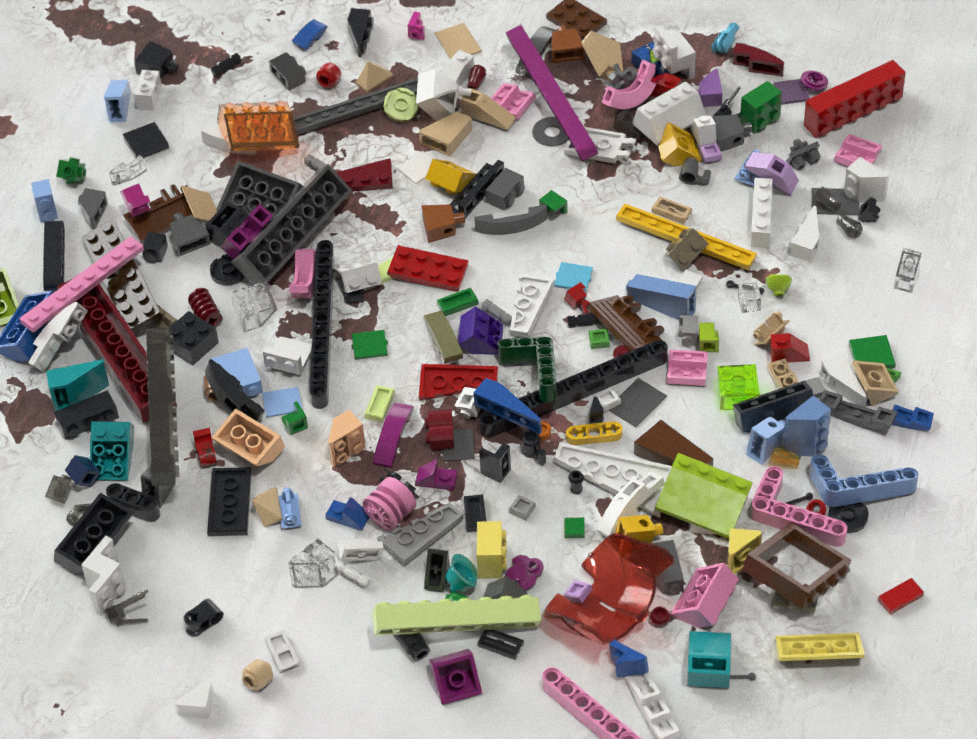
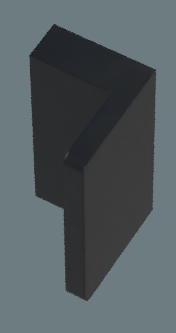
M502 443L495 453L484 448L479 450L481 474L501 483L511 471L510 446Z

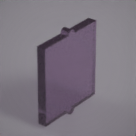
M801 79L773 83L776 88L782 91L781 105L806 102V100L810 99L809 88H804V84L800 83Z

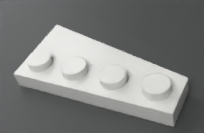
M527 274L519 275L517 299H515V310L510 326L511 335L526 338L530 336L555 285L553 278Z

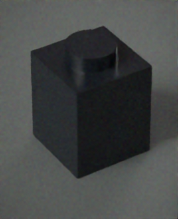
M147 233L143 243L144 251H142L144 260L162 262L168 248L166 234Z

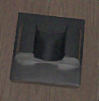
M870 197L860 206L858 220L862 222L866 220L875 222L879 219L880 216L877 214L881 209L876 205V199Z

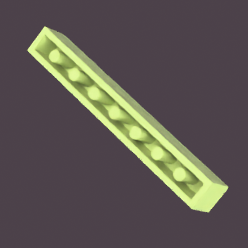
M523 595L520 598H512L511 596H503L499 599L483 597L479 600L462 598L459 601L442 599L439 602H431L430 600H422L418 603L401 601L398 604L380 602L372 610L374 636L534 628L540 624L541 614L539 598Z

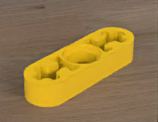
M615 421L574 425L566 430V440L571 445L618 441L623 435L622 425ZM591 431H598L600 434L591 436L589 433Z

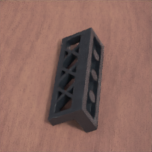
M497 160L494 165L486 163L449 204L452 207L453 214L464 212L465 219L486 196V189L504 170L503 161Z

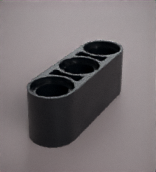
M118 483L110 484L106 488L107 497L133 511L134 514L132 516L147 522H154L160 518V509L155 497Z

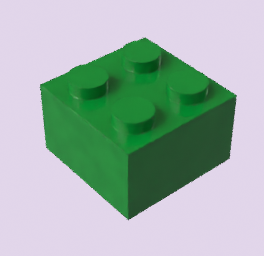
M766 81L742 96L741 124L751 122L752 132L755 134L759 130H763L770 123L777 121L781 116L782 91L769 81Z

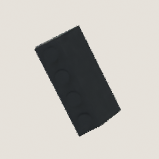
M100 492L54 550V562L70 572L84 573L82 569L83 562L105 536L114 540L134 512Z

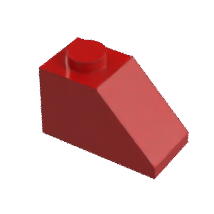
M668 73L652 78L651 82L656 83L650 96L655 98L680 85L682 79Z
M790 333L770 334L769 349L771 362L786 359L787 363L810 361L807 343Z

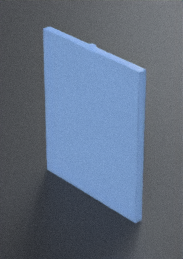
M298 387L262 393L266 418L294 412L293 402L298 401L302 408Z

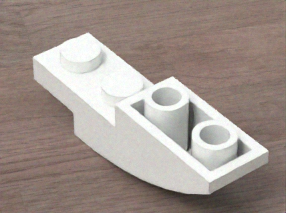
M74 302L58 313L34 341L33 344L37 349L28 363L44 373L63 340L69 343L88 310L79 303Z
M650 471L641 480L632 478L619 491L606 509L597 531L610 539L615 536L619 517L639 515L637 507L665 484L663 477Z

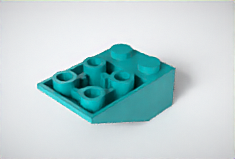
M103 359L46 371L48 387L55 411L92 397L109 386Z
M91 422L90 460L100 471L96 480H128L134 446V425L131 422Z
M689 631L687 686L729 688L731 633Z

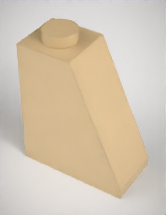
M590 31L583 39L582 45L598 76L610 81L608 75L615 71L613 67L615 64L618 63L623 72L620 42Z
M456 111L419 131L420 144L450 157L472 131V118Z

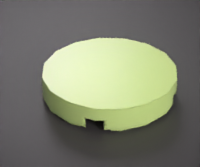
M396 88V90L388 92L385 97L383 106L385 113L394 121H409L418 112L416 95L409 89Z

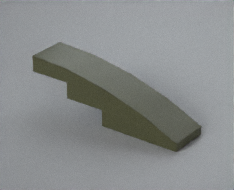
M438 311L424 315L434 345L437 346L444 363L462 359V350L444 313Z

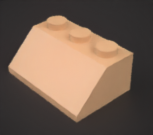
M237 409L231 413L211 437L212 440L256 467L273 462L285 448L279 434Z

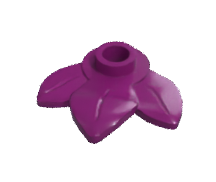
M519 555L512 558L513 566L507 569L504 577L507 576L512 581H518V585L526 591L535 585L537 577L543 573L544 565L538 558L530 559L526 555Z

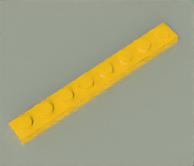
M625 203L616 215L617 221L672 242H676L679 239L678 235L685 228L689 229V227ZM697 231L709 243L701 253L748 271L757 258V253Z

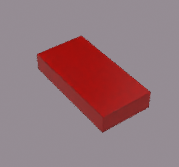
M910 578L879 595L878 601L891 615L923 597L924 591Z

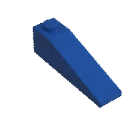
M485 378L473 392L476 407L537 434L542 433L541 418L499 382Z

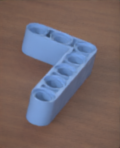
M817 454L811 458L809 475L825 505L837 507L912 494L916 492L919 473L914 468L905 467L839 479L828 457Z

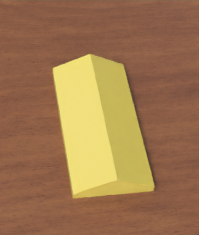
M859 633L776 636L777 658L779 661L865 658Z

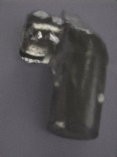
M91 503L74 505L66 516L69 525L74 526L79 520L78 518L87 510Z

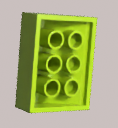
M678 453L655 509L729 539L730 529H734L753 482Z

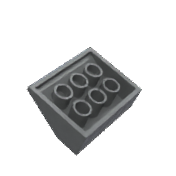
M237 161L216 210L218 211L226 202H229L250 214L261 204L274 217L303 185Z

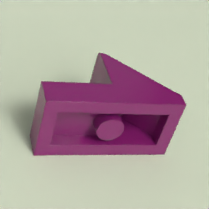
M437 459L418 469L415 486L454 491L458 476L457 470L438 468Z

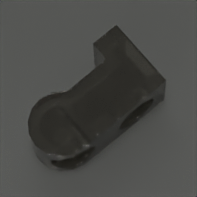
M625 109L615 116L613 128L618 132L621 130L629 138H634L638 142L646 135L632 124L635 115Z

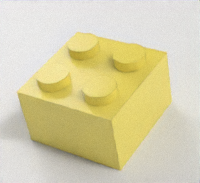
M502 521L477 522L478 579L503 578V570H507L506 529H502Z

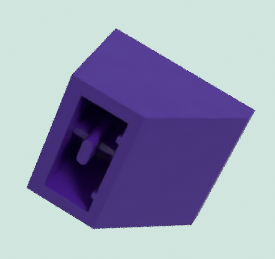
M476 306L461 315L458 337L459 346L471 354L498 355V341L502 340L503 323Z

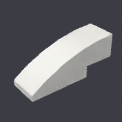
M210 122L201 130L203 143L211 147L237 154L254 155L257 153L255 140L230 126L222 129Z

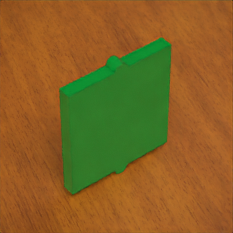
M385 330L352 334L353 344L351 347L354 349L355 360L388 356V340L385 337Z

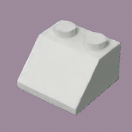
M859 157L846 168L844 193L847 197L853 198L859 203L867 201L870 197L876 199L877 202H884L887 197L889 174Z

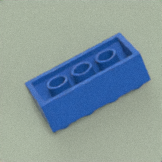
M52 291L25 295L0 334V355L16 362L29 361L37 349L33 343L49 322L33 333L20 323V318L52 295Z

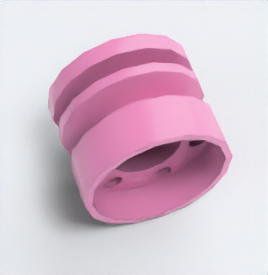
M392 477L385 478L378 485L376 491H372L362 502L368 517L377 526L387 531L395 529L401 523L403 517H407L416 507V500L411 491L402 482Z

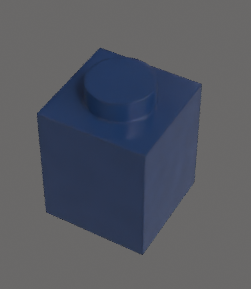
M74 455L65 469V472L76 485L91 487L100 474L98 468L88 457Z

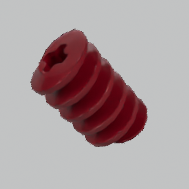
M197 288L192 291L188 297V303L194 314L213 327L218 326L222 322L223 316L220 314L208 289Z

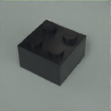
M190 311L185 313L163 333L166 349L192 366L219 343L216 328Z

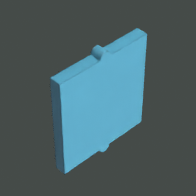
M561 262L559 271L556 272L554 287L570 289L582 282L586 287L584 290L586 292L588 284L591 282L593 267Z

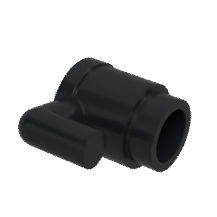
M531 430L525 431L522 437L523 455L528 458H535L541 465L545 464L546 451L541 449L539 434Z

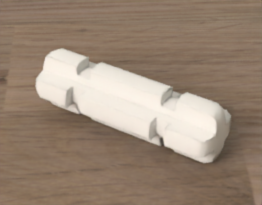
M340 560L335 563V571L340 574L343 573V576L355 583L358 582L359 586L366 588L370 583L368 576L365 574L361 575V572L352 566H346V563Z

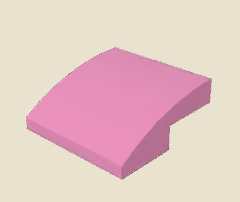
M503 83L491 97V99L513 114L516 120H519L536 98L533 92L520 91L518 85Z
M849 134L843 141L842 148L835 154L834 161L850 166L859 157H862L871 164H874L883 145Z
M670 349L667 384L705 386L708 352Z

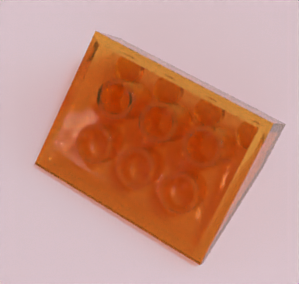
M262 101L260 103L219 104L217 124L230 151L299 148L292 110L287 102Z

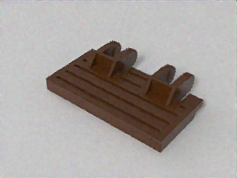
M174 184L170 186L171 192L175 196L173 198H170L165 189L160 190L162 197L149 202L150 210L135 217L130 212L123 215L141 244L144 243L148 232L164 234L170 231V223L174 222L173 216L176 213H182L184 217L193 215L182 187L180 188L182 193H180Z
M615 295L589 302L587 308L629 351L651 342L662 340L659 336L664 332V327L661 325L656 326L657 320L655 318L642 320L636 314L641 309V304L639 302L633 303L634 297L632 295L623 297Z

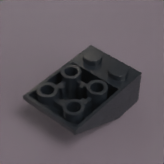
M226 202L206 224L210 241L222 246L226 238L237 227L241 226L249 214L242 208Z

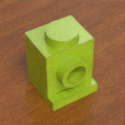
M699 323V351L708 353L719 352L718 330H715L714 323Z

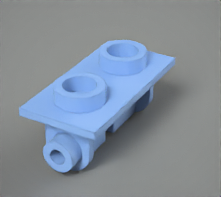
M286 487L283 489L282 495L279 496L283 518L281 521L282 529L302 526L298 493L294 494L291 488Z

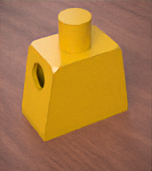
M648 515L619 517L613 542L620 557L632 554L634 546L652 543L654 536L663 535V527L661 523L653 524Z

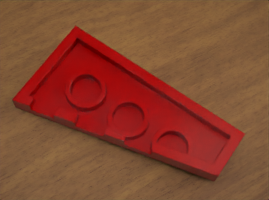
M421 364L419 401L460 394L464 387L477 389L485 378L498 381V366Z

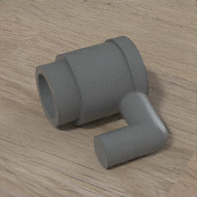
M687 158L682 164L679 179L682 183L688 185L696 182L707 185L710 181L711 171L705 170L703 176L698 175V161L694 158Z

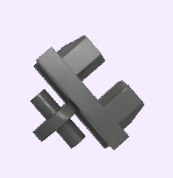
M617 63L613 66L615 71L608 75L613 88L624 89L631 85L630 82L636 79L637 71L631 67L626 68L622 72Z
M795 139L793 146L790 147L791 153H789V158L786 159V162L793 164L796 170L806 166L807 163L804 160L806 157H808L811 164L818 162L821 158L818 151L820 146L818 141L808 145L807 141L802 142L800 139Z

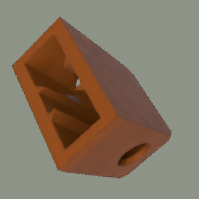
M561 25L557 31L552 32V63L585 59V49L576 29H567L565 25Z
M449 204L421 206L428 243L455 236L456 225L465 223L464 212L453 214L452 207Z

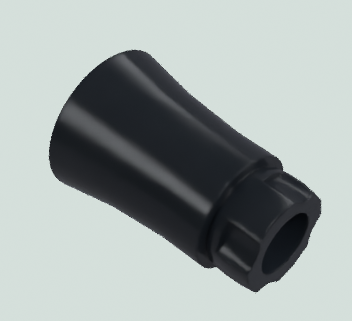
M421 633L392 635L414 661L425 658L430 652V648Z

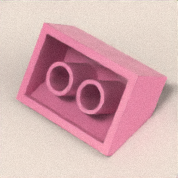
M725 563L697 568L670 615L698 628L713 626L717 622L721 610L726 606L730 594L734 592L739 578Z

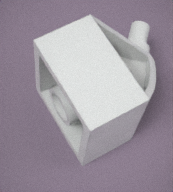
M433 69L419 75L416 104L433 119L439 121L455 112L457 96L471 95V89L462 88V86H459L439 70Z

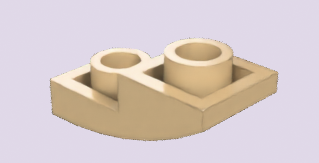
M786 359L767 364V369L778 389L798 383L794 372H791Z

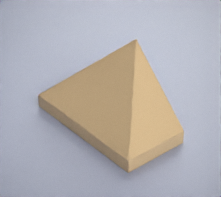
M367 62L356 81V85L365 93H369L394 76L384 66Z
M276 487L261 492L252 499L264 527L283 520Z

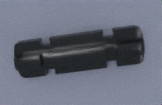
M238 53L231 55V58L228 57L220 62L218 66L212 67L211 73L215 77L221 75V72L224 73L242 61L241 56Z
M593 313L577 315L578 317H575V315L567 317L568 327H576L577 324L579 326L593 325L594 322L601 324V321Z

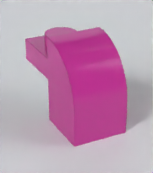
M139 183L120 191L125 205L133 217L150 210L148 205L150 199L148 195L144 196Z

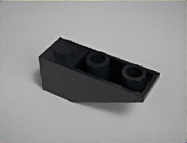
M351 8L347 19L348 31L358 57H362L363 51H366L367 48L366 40L370 38V27L374 25V17L371 16V10Z

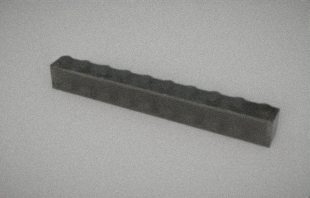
M146 328L151 486H175V477H179V465H175V462H179L178 450H174V447H178V435H174L177 432V421H173V418H177L176 406H172V403H176V392H172V389H175V377H171V375H175V365L171 363V361H174V349H170V347H173V335H169V328Z

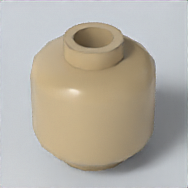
M261 659L254 660L242 671L243 684L253 690L262 689L273 678L271 665Z

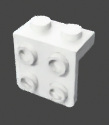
M359 257L354 259L355 262L353 263L341 262L337 264V267L333 268L335 273L341 274L346 293L382 284L378 263L370 258Z
M279 337L273 348L265 346L263 350L264 364L266 367L300 375L311 355L312 344Z

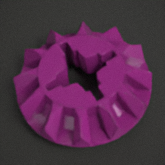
M809 70L802 73L800 83L804 84V88L818 92L819 90L824 91L827 88L828 79L818 71Z

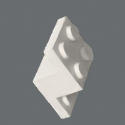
M661 25L654 27L653 54L661 61L663 68L667 69L670 74L681 71L689 80L695 78L696 52L682 34L677 31L668 35Z
M107 536L103 538L82 564L95 613L101 616L112 607L115 599L123 594L126 587L113 540Z

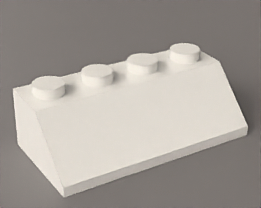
M684 82L637 108L632 124L656 145H659L668 122L685 130L691 126L693 119L706 116L698 91L687 82Z

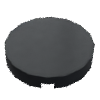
M228 254L222 255V258L218 260L217 258L213 260L210 265V275L217 284L231 286L238 284L245 278L233 265L232 261L234 259Z
M855 503L829 507L828 517L844 522L847 525V533H855L862 530L868 522L869 512L865 504Z

